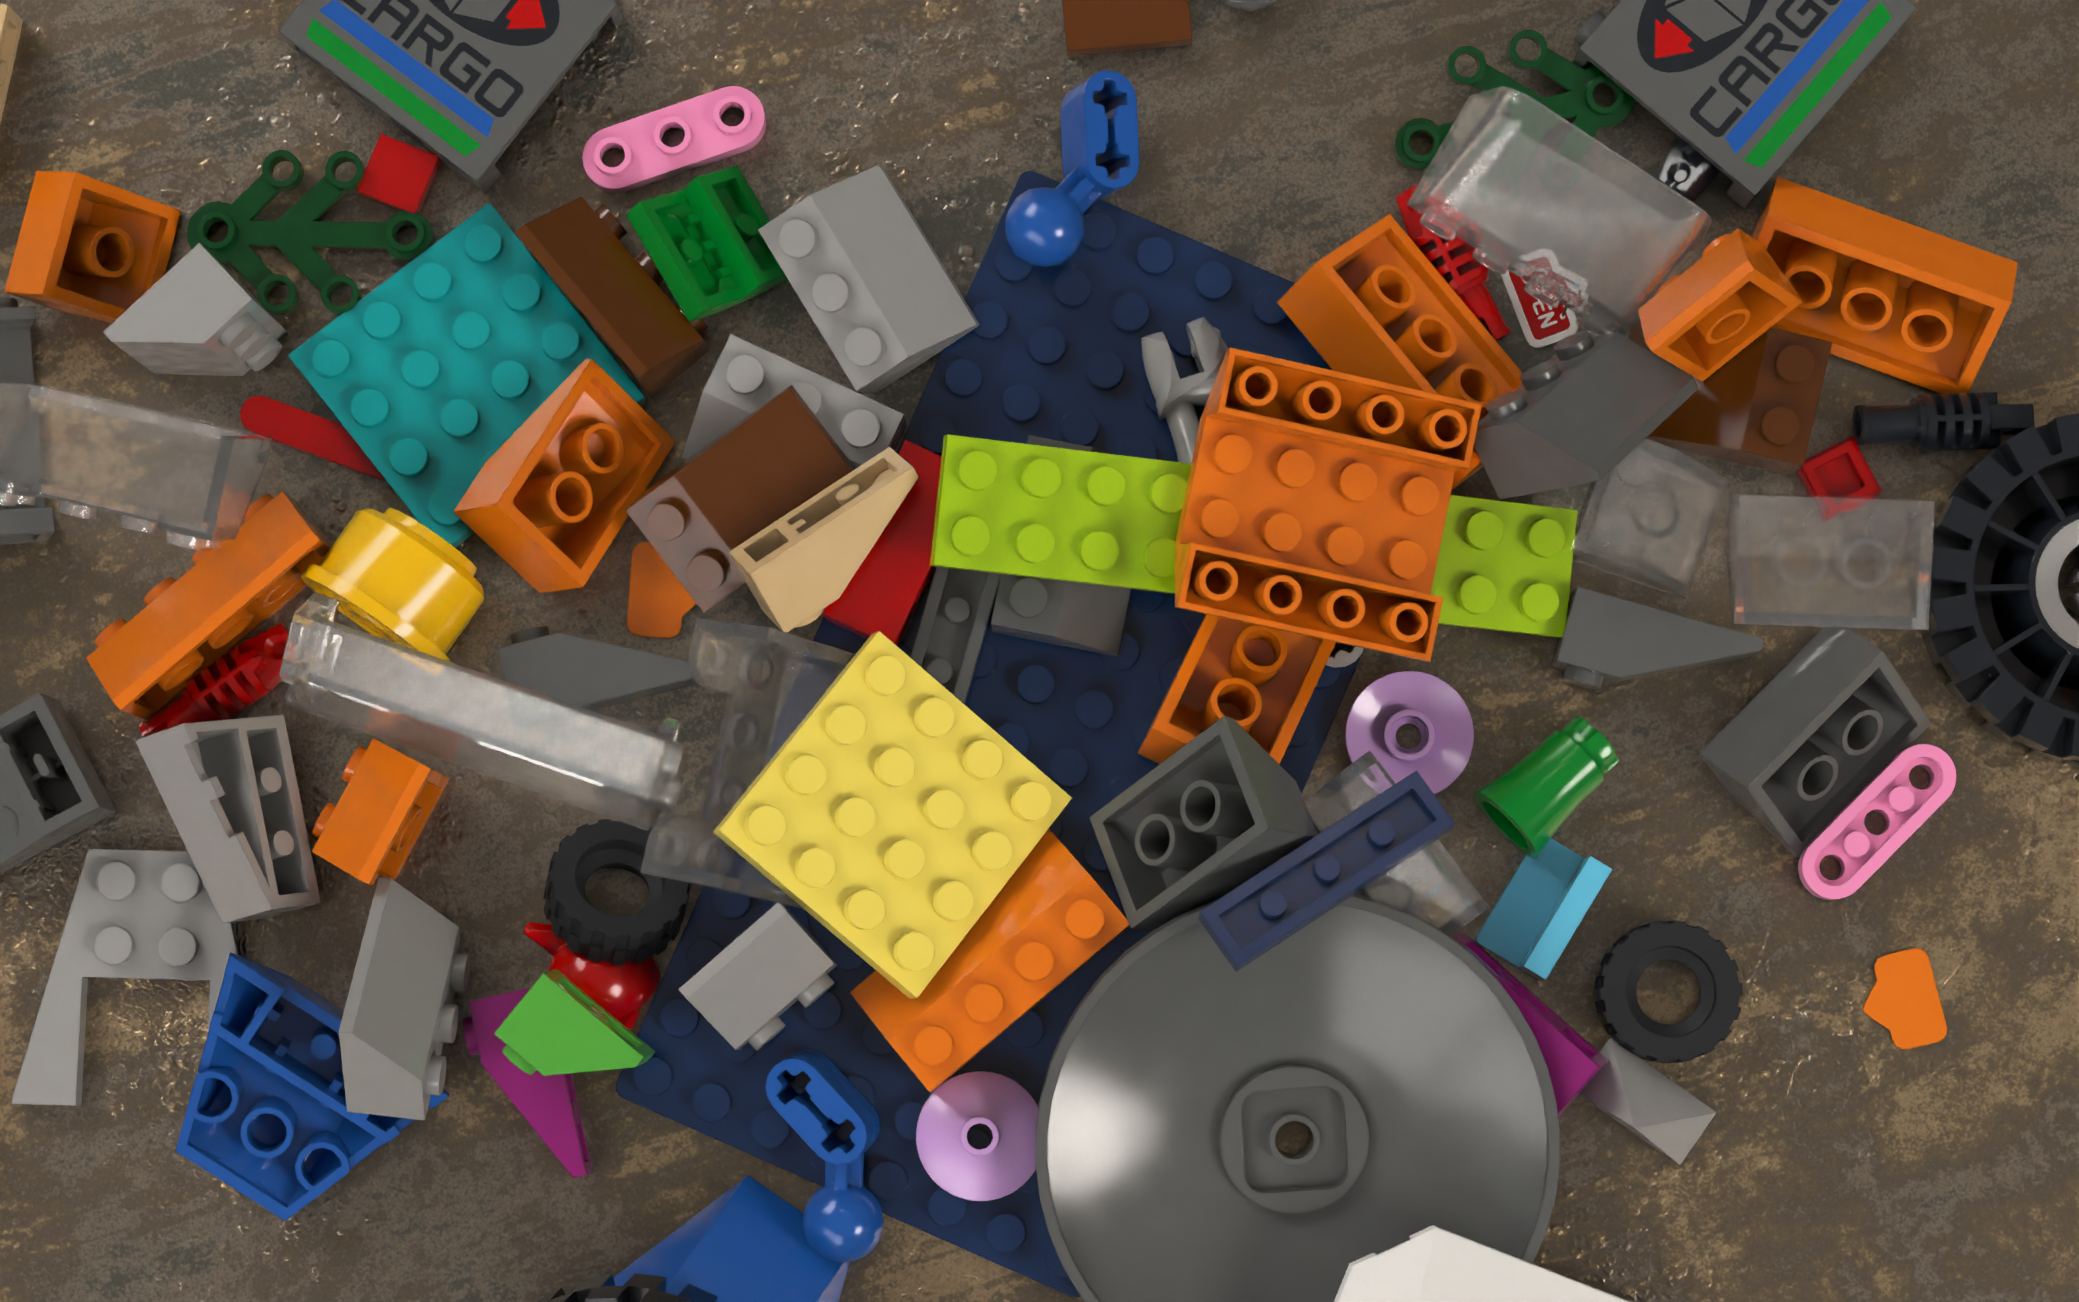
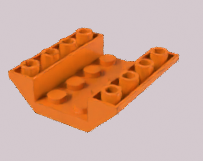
M1228 348L1200 418L1175 541V607L1431 662L1443 597L1431 595L1455 471L1469 469L1482 404L1236 348Z

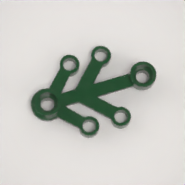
M1533 30L1521 31L1511 38L1507 45V57L1510 63L1521 70L1534 68L1569 92L1543 98L1486 64L1483 53L1477 48L1462 46L1452 52L1447 59L1446 72L1450 80L1461 86L1471 85L1508 108L1439 126L1429 119H1412L1397 130L1393 139V152L1398 162L1411 170H1425L1436 164L1441 159L1445 150L1514 133L1494 169L1484 174L1477 185L1478 197L1484 205L1490 208H1501L1510 204L1516 197L1518 190L1516 180L1549 124L1575 117L1557 153L1545 158L1538 169V179L1546 190L1562 192L1571 188L1578 179L1579 169L1577 164L1598 128L1611 127L1623 121L1633 107L1634 98L1596 66L1584 70L1547 48L1544 37ZM1530 39L1536 43L1538 55L1534 61L1526 62L1518 57L1516 45L1519 40ZM1467 54L1475 59L1477 71L1474 76L1465 78L1457 73L1455 60L1460 55ZM1606 84L1612 88L1614 101L1611 106L1601 107L1595 103L1593 90L1596 85ZM1424 132L1429 135L1432 147L1428 154L1418 155L1411 150L1409 140L1413 133ZM1553 161L1563 162L1569 169L1568 180L1562 185L1554 184L1548 178L1547 170ZM1492 177H1500L1508 185L1507 196L1501 201L1493 200L1487 194L1486 185Z
M277 150L270 153L263 162V174L231 204L216 201L203 205L192 215L187 227V238L191 249L200 243L222 265L231 263L258 291V299L261 305L267 311L277 316L287 315L295 310L300 298L298 288L286 276L273 274L250 247H278L321 292V299L325 307L331 313L340 316L355 307L357 302L362 299V292L351 278L338 275L313 248L387 249L395 260L408 264L436 243V235L433 227L423 215L418 212L413 214L406 210L393 214L387 222L316 221L345 193L356 191L364 179L365 165L357 155L349 151H339L333 154L326 163V175L277 221L253 219L281 191H292L303 180L304 169L301 162L294 154L286 150ZM282 161L293 163L294 170L290 178L284 181H277L273 178V170L278 163ZM344 162H351L357 168L355 176L347 182L336 180L335 173L338 166ZM216 222L227 223L228 234L226 238L220 242L209 241V228ZM404 225H413L417 227L416 239L408 245L397 243L396 233L399 228ZM277 285L287 286L289 289L287 301L281 305H271L268 299L270 290ZM339 286H348L352 289V298L344 306H335L331 301L332 292Z

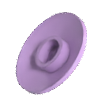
M1401 671L1377 679L1360 693L1348 714L1345 742L1348 756L1355 770L1367 784L1377 791L1384 792L1417 770L1433 794H1436L1452 784L1466 767L1473 749L1474 729L1468 707L1453 687L1431 674L1417 671ZM1410 725L1418 731L1420 740L1416 747L1406 749L1397 743L1396 732L1401 726Z
M975 1071L960 1074L949 1079L930 1095L918 1118L916 1144L924 1169L931 1179L943 1190L962 1199L989 1201L1013 1193L1023 1186L1036 1170V1123L1039 1107L1032 1096L1020 1084L1001 1074ZM975 1124H985L992 1131V1142L985 1149H976L968 1142V1131Z

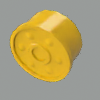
M391 507L384 513L370 508L358 510L319 565L311 563L301 576L302 580L316 594L352 622L404 657L436 674H441L450 662L446 655L484 601L482 585L473 577L477 570L475 565L459 550L432 530Z

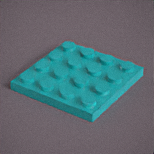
M490 202L358 301L353 309L341 314L288 354L292 362L418 522L442 537L455 548L475 532L453 511L485 462L584 360L592 358L640 406L646 402L643 394L538 262H535L526 251L518 237Z

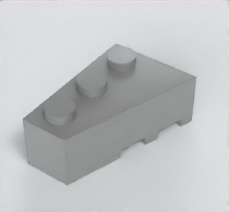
M284 715L183 723L135 740L222 924L275 917L321 903Z

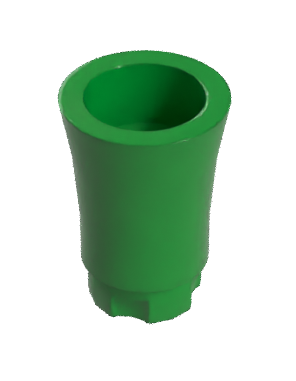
M1576 716L1561 731L1554 730L1533 751L1504 774L1474 792V798L1488 820L1511 844L1527 856L1536 859L1557 829L1581 802L1604 781L1603 775L1611 770L1619 762V759L1615 755V749L1602 733L1592 727L1584 718Z

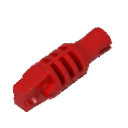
M1425 180L1396 196V201L1410 239L1483 326V319L1485 320L1495 340H1501L1510 335L1512 330L1510 326H1507L1485 284L1490 281L1488 276L1490 271L1461 217H1458L1431 180Z
M278 624L235 646L226 655H222L213 664L201 670L199 674L191 677L186 681V686L182 688L183 696L146 722L140 723L138 728L142 736L146 737L147 735H152L183 723L228 720L236 717L245 708L253 705L262 696L270 693L306 658V655L290 630L282 624Z

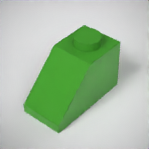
M557 969L545 972L540 976L494 1033L507 1044L502 1050L503 1054L515 1066L530 1075H533L536 1070L543 1076L635 1068L648 1062L655 1053L651 1047Z

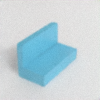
M1551 838L1536 859L1525 855L1477 934L1476 942L1538 981L1546 980L1611 873L1612 868L1592 856L1583 858Z

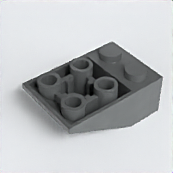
M41 693L0 714L1 874L117 812L60 701Z

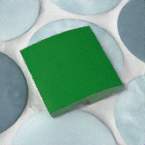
M738 165L697 176L682 190L640 201L626 214L689 323L740 304L788 281V278L758 229L769 223L770 220Z

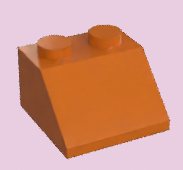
M36 171L4 292L58 311L113 323L165 275L181 210L78 172Z
M1737 228L1731 234L1722 235L1708 244L1702 253V258L1681 275H1674L1661 282L1653 291L1652 298L1638 309L1645 343L1654 354L1703 382L1803 301L1765 247Z
M373 738L367 749L359 746L349 759L342 775V780L348 782V785L337 805L329 802L324 807L313 827L311 835L318 839L312 850L314 854L364 883L376 887L379 877L396 880L450 778Z

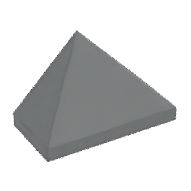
M1609 1037L1599 1051L1609 1061L1579 1095L1673 1162L1681 1165L1717 1112Z

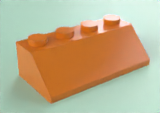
M1778 176L1775 179L1752 234V238L1765 247L1803 301L1775 323L1772 328L1832 342L1830 351L1832 355L1941 394L1969 392L2012 303L2018 262Z
M1390 214L1318 260L1277 302L1333 371L1482 404L1479 421L1488 414L1486 406L1491 401L1514 391L1522 384L1520 376L1523 373ZM1475 446L1473 447L1469 469L1455 471L1452 490L1484 466Z
M281 491L274 498L271 494H266L257 499L242 513L241 519L244 524L226 539L222 535H218L205 543L193 555L192 561L195 565L177 581L173 577H168L161 581L144 597L143 602L147 606L129 622L124 618L113 622L97 636L94 643L98 648L87 656L86 659L111 700L121 711L144 720L152 718L183 693L182 688L186 686L187 680L199 674L201 670L213 664L222 655L230 652L232 648L244 641L308 586L302 580V574L311 563L319 565L331 548L332 543L293 498Z
M1048 829L918 998L909 999L877 971L872 973L850 993L927 1090L933 1092L1127 930L1130 924L1091 875L1051 830Z

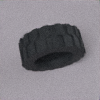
M610 818L598 820V823L592 825L586 823L578 827L573 835H567L560 842L558 852L554 851L551 858L543 899H546L544 906L546 920L550 919L552 924L551 930L557 939L561 938L567 944L566 948L575 954L579 952L587 956V960L599 963V961L610 962L613 966H624V963L634 961L635 964L647 961L649 956L655 953L659 955L666 950L668 942L670 940L674 941L680 931L691 887V875L687 874L686 871L688 863L684 855H680L675 849L676 844L668 837L664 838L658 834L657 829L649 825L644 827L635 824L634 820L628 819L611 821ZM600 869H623L643 879L648 888L649 899L643 909L633 915L618 916L608 914L591 905L585 892L586 882L593 873Z
M1676 920L1658 921L1642 925L1621 936L1613 944L1610 952L1604 955L1600 966H1602L1600 974L1595 978L1594 989H1597L1598 1001H1595L1597 1013L1602 1015L1605 1023L1603 1027L1608 1035H1612L1619 1042V1045L1628 1052H1632L1639 1056V1058L1649 1062L1682 1063L1706 1055L1714 1050V1046L1720 1041L1725 1040L1732 1031L1729 1028L1733 1021L1739 1017L1741 1007H1738L1739 996L1743 995L1742 983H1739L1737 977L1739 968L1735 959H1730L1725 951L1728 948L1720 939H1713L1708 935L1709 931L1700 926L1694 927L1686 924V922ZM1661 960H1673L1687 966L1696 976L1700 988V997L1696 1009L1687 1019L1676 1024H1662L1650 1019L1640 1008L1636 996L1637 983L1643 971L1651 964Z

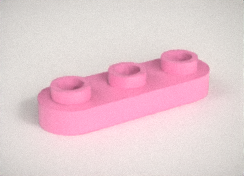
M724 87L597 131L589 138L584 147L582 155L583 166L591 182L600 190L612 194L625 193L752 149L759 143L765 133L766 115L760 100L754 93L743 87ZM729 108H739L745 113L743 121L737 126H727L722 122V115ZM670 128H679L685 132V137L680 145L669 147L662 143L664 133ZM619 148L625 152L624 161L619 166L608 167L603 164V156L609 149Z
M1929 744L1914 745L1899 752L1804 848L1798 862V873L1804 887L1812 895L1824 900H1837L1848 897L1856 892L1952 794L1957 776L1954 763L1949 755L1942 749ZM1914 766L1923 767L1929 774L1930 781L1924 790L1917 789L1910 783L1909 773ZM1870 811H1876L1884 817L1885 828L1880 835L1871 834L1865 827L1864 819ZM1825 856L1834 857L1840 863L1841 872L1835 880L1824 878L1820 872V862Z

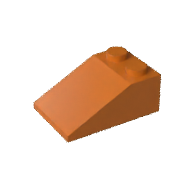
M592 358L586 359L485 462L453 512L539 593L582 588L629 515L625 510L645 491L676 441Z
M1205 614L1138 754L1161 764L1223 716L1232 717L1280 764L1336 642Z

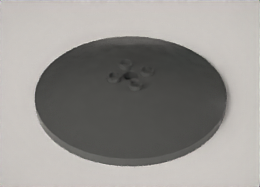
M1354 894L1235 972L1198 919L1200 911L1215 902L1212 901L1175 917L1154 929L1127 949L1100 975L1079 1002L1062 1031L1049 1062L1040 1095L1036 1123V1173L1040 1202L1049 1235L1063 1268L1085 1302H1334L1349 1263L1373 1252L1378 1255L1410 1240V1235L1432 1225L1532 1264L1535 1260L1552 1214L1560 1170V1128L1557 1103L1548 1067L1537 1040L1520 1009L1495 975L1472 952L1454 938L1411 912L1381 900ZM1291 1121L1302 1122L1312 1131V1139L1309 1146L1296 1154L1282 1151L1275 1143L1276 1133L1279 1128Z

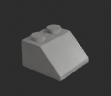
M778 902L678 990L735 1050H742L750 1043L758 1051L786 1026L779 1018L780 1015L798 1000L807 1008L835 983L828 973L838 965L790 909Z

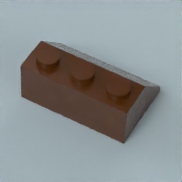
M581 196L524 224L515 232L535 262H538L565 298L651 399L710 351L704 339L700 336V334L708 329L706 323L702 318L690 323L688 322L678 304L675 306L659 288L665 281L651 258L644 251L634 258L619 241L627 234V231L604 204L594 211Z

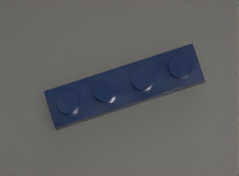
M1416 770L1200 911L1198 919L1232 968L1237 972L1450 832L1455 823Z

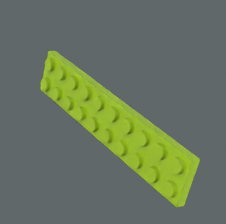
M947 434L943 439L930 566L1175 594V541L1191 464ZM1450 495L1431 595L1443 597L1438 624L1561 638L1567 621L1578 510Z

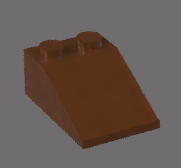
M1636 308L1628 338L1651 351L1645 343L1638 313L1639 308ZM1770 327L1703 382L1694 377L1699 389L1648 435L1644 441L1791 477L1804 465L1832 342Z
M790 385L648 487L625 511L704 613L746 583L728 553L729 551L855 470V468L795 388Z

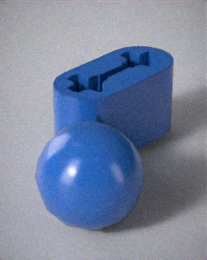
M1111 70L1099 71L1066 93L1060 110L1064 179L1056 188L1039 187L1028 189L1016 197L1006 215V241L1015 256L1030 265L1042 267L1061 265L1071 258L1084 236L1083 213L1095 201L1102 200L1128 185L1138 173L1137 98L1135 89L1130 81L1119 72Z
M810 1049L800 1050L772 1068L767 1076L765 1088L767 1098L773 1108L817 1156L825 1161V1185L813 1193L806 1203L802 1224L806 1240L823 1258L838 1263L858 1261L874 1250L881 1240L884 1226L879 1201L863 1186L864 1153L872 1147L878 1138L880 1130L879 1117L873 1106L829 1058L818 1051ZM804 1071L808 1074L811 1081L807 1084L806 1090L798 1094L791 1085L795 1082L796 1075ZM848 1119L856 1129L852 1131L850 1138L842 1142L838 1139L835 1132L839 1129L840 1123Z

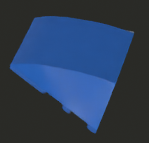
M230 952L175 1150L177 1153L286 1221L348 1174L352 1167L373 1151L400 1134L402 1129L415 1119L347 1112L339 1041V1028L344 1010L291 976ZM443 1089L441 1096L431 1095L428 1109H433L445 1100L449 1093Z
M747 1175L613 1278L616 1286H624L634 1273L666 1277V1293L678 1296L689 1283L718 1296L716 1302H839L850 1262L838 1263L821 1257L806 1240L802 1224L804 1213L753 1177Z

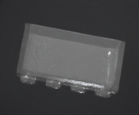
M1498 87L1468 97L1407 203L1408 206L1423 215L1420 223L1430 232L1447 240H1453L1455 236L1475 248L1472 256L1480 264L1501 274H1505L1507 270L1513 272L1527 281L1524 290L1529 295L1552 307H1558L1559 303L1579 315L1576 323L1594 336L1619 332L1626 336L1640 319L1638 309L1654 297L1676 275L1700 245L1713 222L1712 218L1703 209L1535 99L1508 87Z

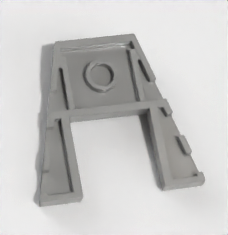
M88 849L14 1089L12 1104L82 1106L88 978L210 981L208 1036L229 954L231 952L240 956L235 935L238 933L235 922L222 924L188 851Z

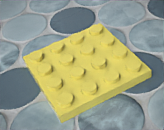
M877 631L871 634L713 833L909 999L919 997L1072 797L884 634Z

